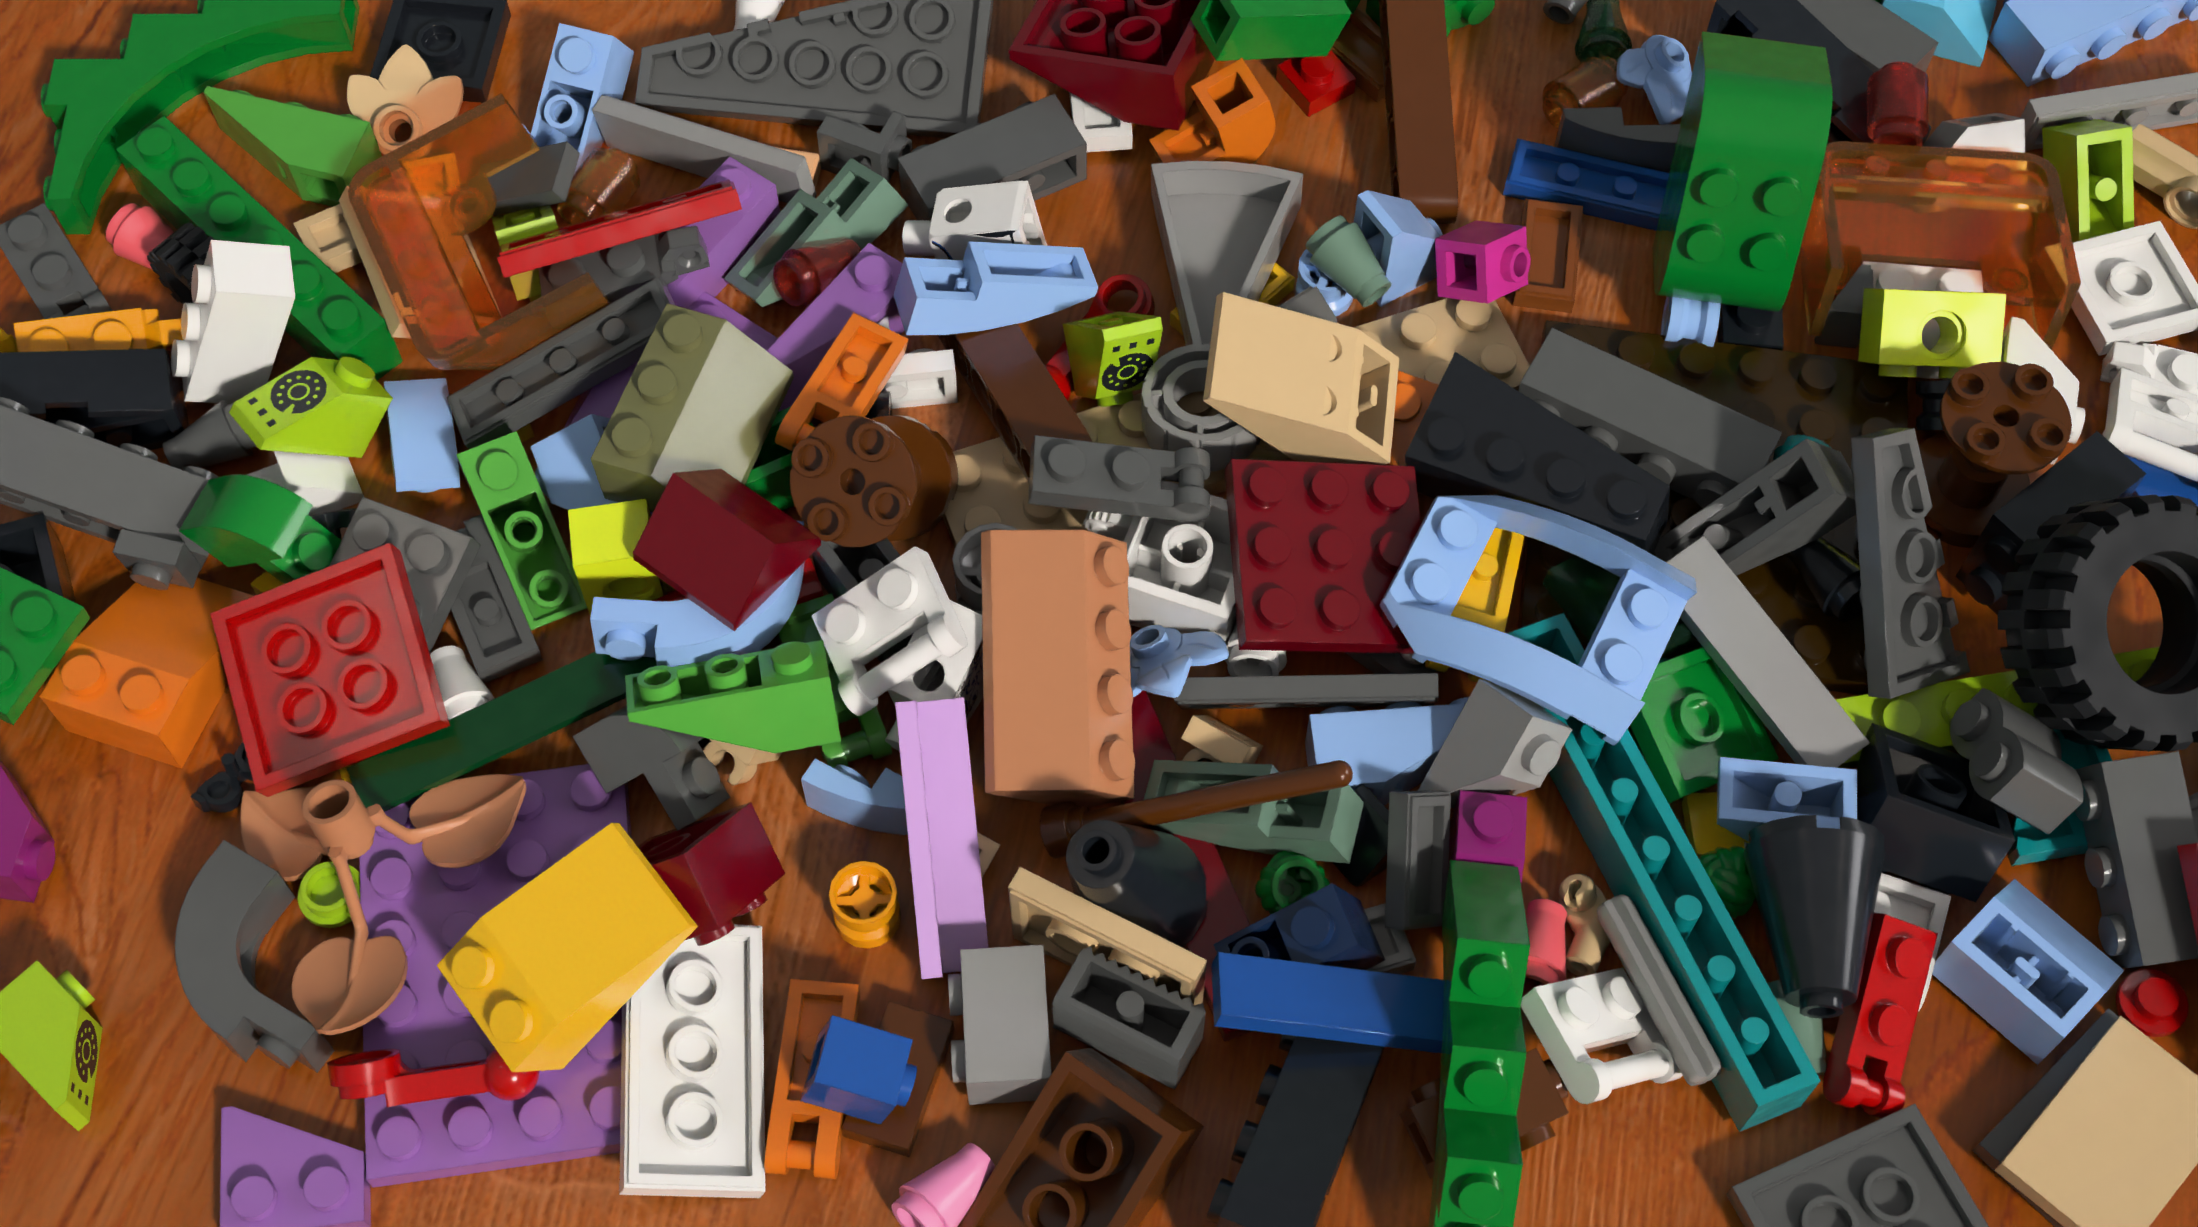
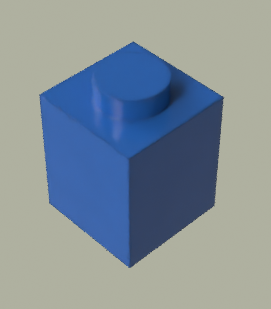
M832 1015L818 1034L800 1101L881 1125L896 1105L905 1107L910 1098L917 1073V1066L907 1063L913 1039Z

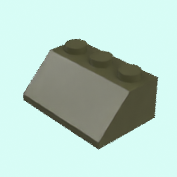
M667 303L591 457V462L604 498L615 502L646 499L649 511L653 512L672 474L675 472L722 469L745 485L794 379L793 371L726 319Z

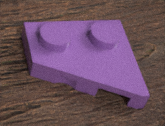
M233 1106L221 1108L220 1227H371V1187L366 1180V1154L361 1150Z

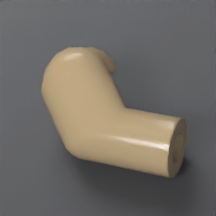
M1573 874L1566 877L1560 884L1559 902L1567 911L1566 920L1575 935L1566 953V968L1573 974L1582 977L1596 973L1610 943L1598 920L1597 908L1607 900L1589 876Z

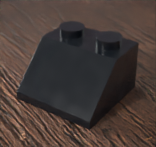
M1872 723L1865 736L1870 743L1862 749L1857 767V820L1874 825L1884 834L1885 858L1882 873L1892 872L1920 882L1925 888L1946 895L1954 894L1976 902L2015 842L2007 811L1982 798L1975 791L1969 776L1968 759L1960 754Z

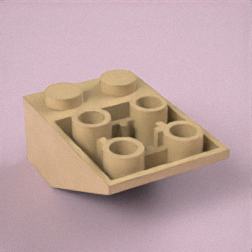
M1222 292L1216 296L1203 401L1294 461L1386 465L1391 460L1400 358L1357 328Z

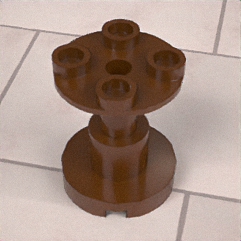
M1986 362L1960 369L1954 374L1940 402V420L1944 431L1931 435L1919 445L1932 502V508L1924 519L1928 526L1942 533L1939 537L1941 541L1953 546L1973 548L1992 515L2030 485L2028 473L2045 468L2060 456L2066 447L2072 428L2070 411L2063 396L2053 387L2054 380L2051 373L2044 367L2031 363L2019 366L2007 362Z
M889 415L872 419L863 416H843L828 420L816 427L806 439L799 441L793 449L790 490L795 508L801 519L807 524L809 531L820 537V540L831 541L844 547L869 546L886 538L889 541H899L921 536L934 529L943 519L941 516L947 511L950 500H954L958 488V467L950 445L937 431H932L926 424L908 416Z

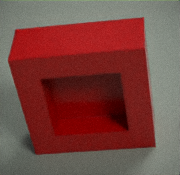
M1332 50L1329 51L1327 56L1290 58L1278 64L1276 81L1308 117L1346 98L1355 91L1356 77Z

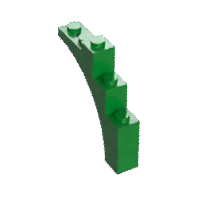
M198 0V14H133L129 35L121 40L120 59H54L49 83H44L41 89L43 112L46 117L53 120L57 128L54 135V151L56 155L52 175H48L45 178L43 186L44 200L47 208L50 211H54L66 234H90L102 197L123 163L116 151L118 147L161 117H168L182 104L204 92L207 86L213 87L223 80L272 62L307 54L353 51L360 9L358 1Z
M1200 0L1190 20L1216 61L1239 60L1241 58L1243 60L1327 56L1361 0Z
M1450 860L1442 914L1444 986L1442 1055L1436 1151L1428 1227H1513L1523 1167L1517 1111L1527 1053L1520 1008L1530 949L1519 869L1515 866Z

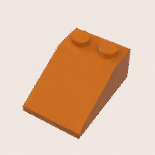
M196 578L193 588L170 584L167 590L153 589L135 582L76 637L39 697L66 731L182 769L228 686L210 613L253 597V595L200 578Z

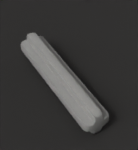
M1622 894L1603 902L1597 908L1598 920L1686 1083L1690 1086H1697L1712 1080L1721 1073V1061L1629 896Z

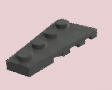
M1890 428L1851 438V473L1854 478L1857 518L1855 536L1859 548L1861 578L1859 597L1863 608L1864 666L1867 671L1869 697L1892 699L1970 672L1966 651L1954 650L1950 628L1959 623L1954 599L1942 597L1936 570L1945 564L1941 541L1928 533L1924 517L1931 510L1932 502L1915 428Z

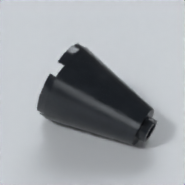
M1800 815L1776 819L1756 826L1749 832V843L1744 841L1743 854L1785 1001L1790 1005L1800 1007V1014L1806 1017L1824 1019L1840 1016L1844 1012L1843 1007L1855 1003L1858 999L1885 858L1884 834L1874 825L1847 817H1840V829L1817 828L1816 815Z
M1109 820L1090 822L1078 829L1072 836L1066 851V863L1074 894L1180 947H1183L1193 939L1206 917L1208 905L1206 900L1207 878L1204 866L1186 843L1163 831Z

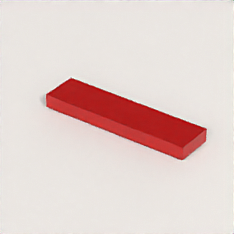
M728 179L502 244L498 250L497 259L503 277L506 278L742 209L734 182H730Z

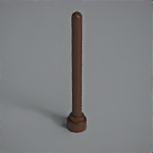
M1336 760L1092 811L1085 805L1077 806L1071 801L1044 807L1041 811V836L1049 855L1055 859L1066 857L1068 844L1077 830L1093 821L1109 820L1139 827H1148L1342 788L1351 782L1353 771L1347 762Z

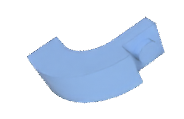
M797 521L804 526V521ZM805 562L735 631L688 598L678 601H650L594 597L590 622L596 654H607L613 658L626 661L637 660L642 657L656 658L657 666L675 667L708 661L720 654L732 653L741 655L758 652L771 642L790 618L800 595Z

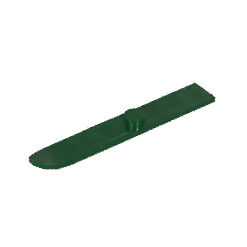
M595 651L450 719V726L384 751L348 767L347 771L353 787L366 808L379 804L384 812L424 794L432 788L443 785L625 699V675L641 673L648 668L657 666L656 658L642 657L637 660L626 661L613 658L607 654H596Z

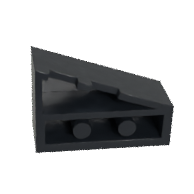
M166 349L0 353V397L11 399L24 405L29 409L30 416L53 424L58 420L71 421L91 430L95 435L94 439L120 447V444L129 443L148 450L163 448V442L175 437L189 426L187 407L184 401L183 381L181 377L172 375L171 359Z

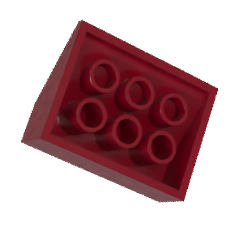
M1037 0L1008 50L1010 60L1123 122L1179 131L1195 100L1191 86L1206 78L1215 60L1190 20L1200 0Z

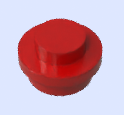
M2154 969L2137 970L2129 974L2121 982L2116 992V1006L2119 1017L2125 1018L2146 1036L2163 1037L2170 1035L2187 1018L2189 1005L2183 988L2174 978L2162 971Z

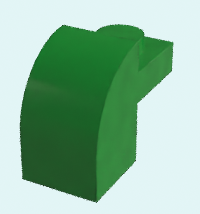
M241 474L209 479L179 529L180 533L227 567L256 563L284 584L329 567L341 542V539L308 515L313 507L308 501L275 483Z

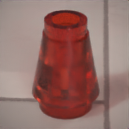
M844 239L787 250L773 269V278L777 291L788 304L808 307L860 253V247L853 240Z

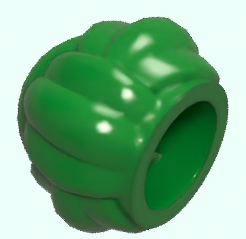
M1740 846L1729 848L1717 847L1714 851H1709L1699 857L1731 918H1736L1737 915H1744L1755 900V894L1744 859V848Z
M1280 851L1260 871V880L1255 885V894L1260 898L1262 908L1271 915L1329 885L1330 881L1325 877L1323 867L1318 865L1313 859L1291 851Z

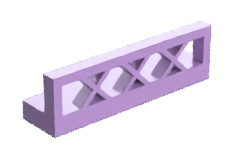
M964 697L916 702V700L895 702L922 979L943 977V973L960 972L961 949L988 948Z

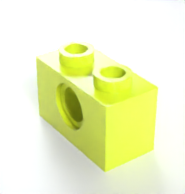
M1864 288L1858 361L1879 364L1878 375L1917 377V366H1939L1938 377L1951 379L1960 369L1980 363L2001 362L2006 294ZM1934 318L1940 328V337L1936 345L1928 350L1922 342V330L1925 324Z
M646 499L568 510L573 568L590 617L594 597L653 600L667 595V592L677 591L633 558V551L651 517Z

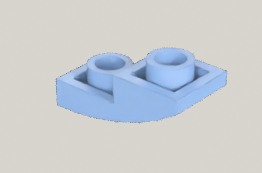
M446 378L384 381V389L393 398L386 410L390 433L391 460L396 492L417 491L429 493L439 489L460 488V473L456 455L457 448L452 411L446 398L449 396Z
M815 758L802 776L801 783L808 807L850 825L873 831L908 835L901 775L885 768L874 786L870 788L868 781L854 769L842 764H838L833 768Z

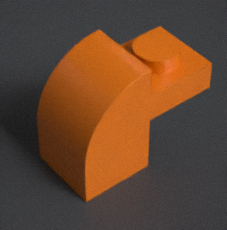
M1243 58L1191 86L1199 112L1186 118L1179 131L1167 129L1149 139L1152 150L1160 163L1230 161L1252 164L1271 142L1276 122L1269 98Z

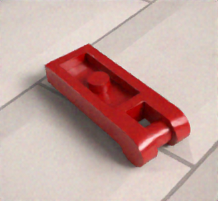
M1874 913L1858 999L1855 1003L1843 1007L1844 1012L1839 1017L1824 1075L1823 1093L1828 1101L1847 1108H1854L1860 1104L1865 1113L1880 1119L1903 1109L1906 1095L1900 1081L1938 933L1886 914ZM1868 1057L1870 1059L1867 1071L1865 1073L1863 1070L1865 1058Z

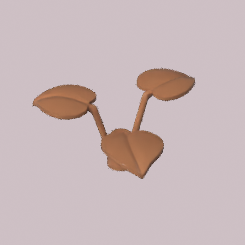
M506 774L481 775L452 780L432 788L422 794L410 808L409 817L415 829L406 828L387 816L379 804L366 808L354 787L344 780H329L315 787L285 790L269 797L256 791L243 792L241 834L246 853L276 870L284 882L302 879L312 867L320 863L323 854L329 856L335 866L354 926V940L338 937L320 943L301 959L293 975L292 997L295 1005L303 1017L312 1024L318 1034H340L367 1024L386 1010L396 999L407 976V955L397 938L380 936L368 939V926L347 860L358 858L370 849L374 840L375 828L380 826L407 844L412 845L422 842V850L425 857L436 866L460 868L481 862L501 847L514 826L526 793V783L522 776Z

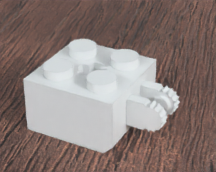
M1161 480V489H1178L1179 484ZM1210 495V515L1206 519L1196 522L1141 516L1132 517L1123 514L1088 511L1083 522L1085 524L1084 528H1087L1090 532L1127 542L1130 625L1139 628L1161 625L1164 628H1175L1181 634L1209 631L1221 636L1225 643H1227L1237 619L1226 499Z

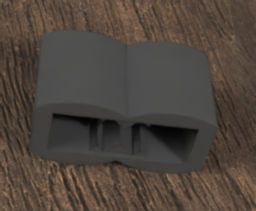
M1982 688L1971 700L1966 701L1958 708L1950 721L1951 740L1956 751L1969 760V776L1972 786L1982 798L2046 834H2050L2083 803L2081 779L2072 766L2061 760V743L2054 729L2048 728L2036 717L1985 688Z

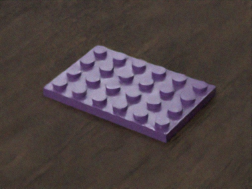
M589 764L509 774L524 778L526 793L508 838L490 857L476 864L460 868L436 866L425 857L422 850V842L412 845L407 844L380 826L375 828L372 846L365 854L359 857L360 903L368 926V939L380 936L397 938L406 952L408 970L404 985L396 999L380 1015L363 1025V1052L378 1049L400 1050L402 1062L411 1069L487 1058L490 1052L495 1049L441 973L437 964L480 917L610 823H620L632 839L628 782L606 794ZM421 795L384 813L404 827L415 829L410 821L409 811L412 804ZM622 1007L563 1069L540 1071L535 1088L521 1099L506 1101L496 1098L490 1092L387 1107L385 1094L364 1098L367 1182L375 1188L620 1153Z

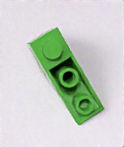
M207 86L203 92L219 128L302 200L332 207L340 204L339 198L346 186L369 188L383 160L370 122L363 121L354 115H336L309 109L296 102L282 103L255 97L243 90L228 91Z
M517 431L456 454L531 631L586 609L587 605L577 580L573 563Z
M823 640L808 643L798 641L787 642L774 649L741 655L732 653L720 654L708 661L675 667L665 665L654 666L641 673L625 675L629 722L771 753H781L841 742Z

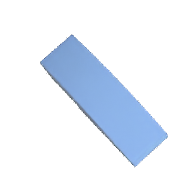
M968 241L963 260L904 257L893 295L906 335H949L985 331L1023 323L1064 310L1095 297L1098 285L1085 251L1081 247Z

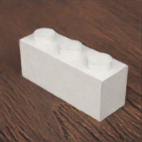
M211 240L204 265L195 264L191 281L193 303L183 304L181 315V334L183 340L174 339L171 371L173 376L182 377L185 402L219 403L223 400L230 404L268 382L295 300V289L289 246Z

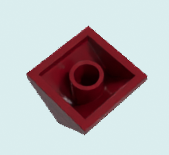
M722 469L675 472L672 474L633 551V558L640 565L735 631L821 546L820 537L810 532L809 529Z

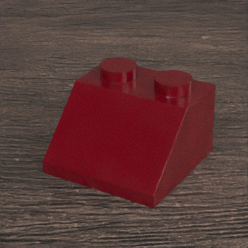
M751 802L693 822L678 831L673 829L653 836L637 846L698 927L685 939L694 938L697 946L706 945L730 933L735 928L732 918L744 915L767 901L764 891L785 875L782 865Z

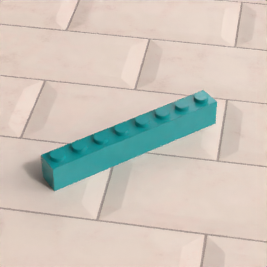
M1564 613L1507 633L1548 650L1576 665L1579 664L1585 652ZM1542 707L1572 728L1569 737L1561 749L1560 758L1549 774L1614 897L1625 894L1633 901L1721 1061V1073L1713 1078L1712 1082L1738 1131L1741 1132L1801 1107L1821 1080L1630 732L1627 729L1619 742L1613 746L1602 740L1603 733L1570 716L1566 720Z

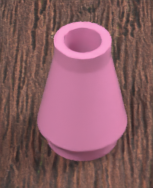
M967 1143L956 1154L900 1186V1197L892 1204L895 1218L901 1227H958L993 1172L995 1165L980 1147L973 1143Z

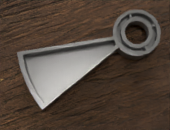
M1180 161L1151 164V198L1186 345L1161 356L1149 368L1144 379L1142 388V428L1151 449L1175 452L1186 447L1201 448L1210 454V471H1219L1225 469L1231 459L1248 458L1256 449V445H1259L1261 438L1224 414L1219 413L1214 416L1203 417L1192 415L1181 409L1177 402L1183 396L1190 393L1204 391L1216 296L1226 292L1255 301L1259 300L1300 210L1303 173L1266 165L1230 161Z

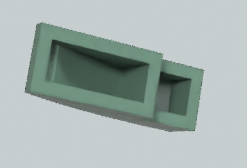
M850 158L817 198L800 189L724 279L732 287L761 307L792 296L824 279L856 257L868 243H872L908 207V203L884 177Z
M1154 760L1144 800L1268 775L1279 771L1272 764ZM1348 784L1342 788L1148 827L1217 845L1275 855L1280 851H1291L1307 856L1314 861L1350 864L1364 802Z

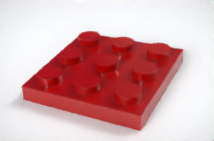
M391 543L210 613L255 790L266 797L450 726L402 554Z

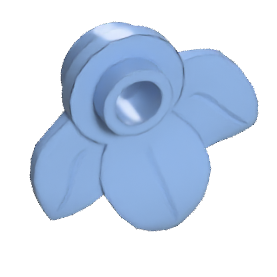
M1652 35L1642 44L1641 48L1626 50L1617 62V80L1624 85L1645 90L1660 125L1671 124L1681 118L1692 76L1689 55L1683 44L1674 38L1664 35Z
M1150 625L1138 630L1130 639L1131 688L1133 697L1142 690L1170 698L1178 697L1183 689L1191 666H1206L1228 659L1229 652L1225 641L1221 636L1209 631L1181 634L1175 628H1164L1161 625Z

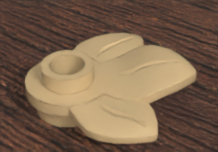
M406 44L402 45L389 58L378 80L365 75H351L348 80L347 102L352 115L363 121L370 122L379 151L395 160L398 157L423 153L429 145L431 134L449 127L454 122L463 102L464 90L462 80L458 76H444L433 80L426 62L412 47ZM402 123H409L412 128L410 138L404 142H397L395 139L396 128Z

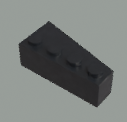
M1457 352L1454 353L1405 454L1406 466H1415L1417 492L1432 498L1457 495H1498L1531 503L1590 523L1653 555L1668 521L1670 486Z
M1282 1035L1279 1049L1289 1052L1282 1068L1273 1064L1269 1065L1255 1101L1256 1104L1266 1107L1259 1124L1249 1120L1245 1121L1231 1157L1232 1161L1242 1165L1235 1182L1221 1178L1206 1219L1217 1223V1227H1316L1326 1199L1325 1195H1329L1348 1143L1347 1139L1352 1135L1385 1047Z

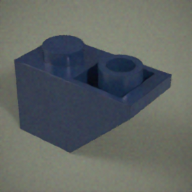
M1333 883L1213 944L1217 953L1223 952L1367 970L1385 961L1361 901Z

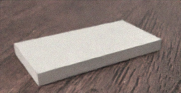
M734 924L735 928L730 933L702 946H697L694 938L685 940L622 1006L619 1195L761 1198L765 1193L762 926Z

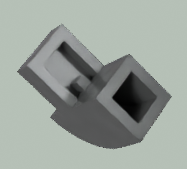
M627 705L572 736L606 794L644 773L677 831L697 821L730 798L720 781L716 767L707 759L698 744V741L703 739L702 737L629 722Z

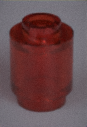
M1892 62L1873 73L1867 81V134L1873 140L1874 149L1882 154L1897 156L1917 151L1922 146L1923 138L1929 131V78L1924 71L1910 63Z

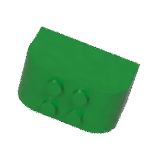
M1702 31L1652 247L1655 295L1775 312L1781 310L1792 282L1828 142L1833 89L1826 47Z

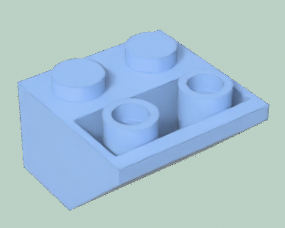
M2014 879L1995 895L1951 941L1935 961L1932 974L2038 1065L2101 999L2124 970Z

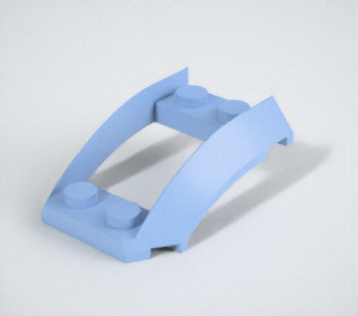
M1498 495L1437 496L1433 500L1379 605L1392 627L1394 628L1398 625L1414 651L1413 659L1422 664L1429 660L1467 672L1519 694L1566 720L1572 716L1603 733L1602 740L1614 746L1619 742L1644 706L1645 702L1641 701L1643 694L1687 601L1697 593L1695 578L1604 529L1569 515ZM1495 528L1515 532L1553 545L1620 577L1578 665L1520 638L1475 622L1451 616Z

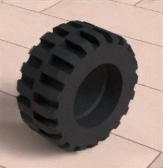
M2154 494L2084 502L2069 507L2066 514L2053 515L2039 526L2037 530L2039 539H2026L2015 555V561L2021 565L2017 572H2007L2001 590L2002 594L2008 595L2006 610H1998V630H2005L2007 647L2000 648L2005 669H2015L2018 679L2013 681L2012 684L2023 703H2037L2038 705L2033 712L2039 721L2050 729H2059L2065 739L2081 745H2093L2101 749L2170 752L2187 749L2191 743H2198V506L2188 498L2175 495L2158 497ZM2132 565L2148 579L2159 599L2163 617V634L2159 651L2150 668L2136 682L2124 672L2117 662L2107 633V611L2112 592L2121 576Z

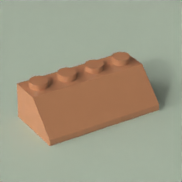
M989 530L981 532L985 793L1047 805L1071 801L1077 806L1085 805L1087 807L1134 799L1135 757L1132 733L1133 691L1131 688L1130 667L1131 627L1129 623L1128 602L1129 563L1127 560V542L1087 530Z

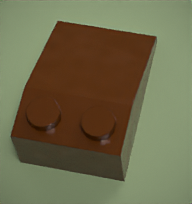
M1094 1049L1065 1051L959 1227H1138L1171 1182L1204 1126Z

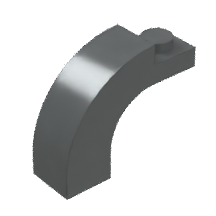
M223 840L196 875L180 910L175 936V959L183 990L190 1004L206 1025L235 1055L245 1062L258 1048L269 1058L288 1069L297 1060L318 1073L335 1050L323 1034L317 1033L311 1023L260 993L255 978V964L260 945L266 934L295 896L276 870Z

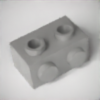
M1027 945L961 949V974H948L950 1016L963 1015L964 1040H951L953 1083L966 1082L969 1105L1036 1101L1051 1076L1044 946Z

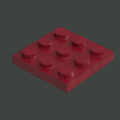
M1231 459L1225 468L1239 650L1413 654V649L1398 625L1394 628L1392 627L1379 604L1421 526L1415 466Z

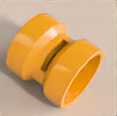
M868 861L850 863L838 871L831 881L829 898L836 929L843 940L854 947L869 949L881 946L892 939L899 929L901 912L895 880L889 871L875 862ZM877 908L876 913L870 917V914Z

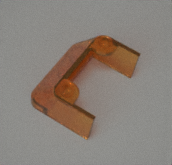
M502 93L365 165L354 175L349 185L348 195L350 203L416 349L431 365L443 370L493 371L611 304V301L589 272L501 318L464 235L483 226L495 211L497 197L488 177L540 150L536 140Z
M1848 141L1827 144L1805 229L1801 262L1808 335L1821 336L1835 294L1841 292L1863 264L1862 261L1981 270L1983 291L1985 293L2006 294V305L2031 307L2035 332L2052 350L2079 290L2081 281L2059 174L2048 160L2035 154Z

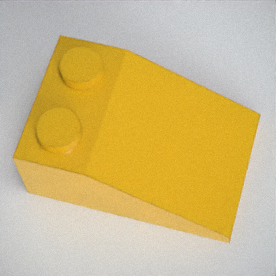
M610 823L480 917L437 964V967L512 1073L561 1070L698 926L621 824Z

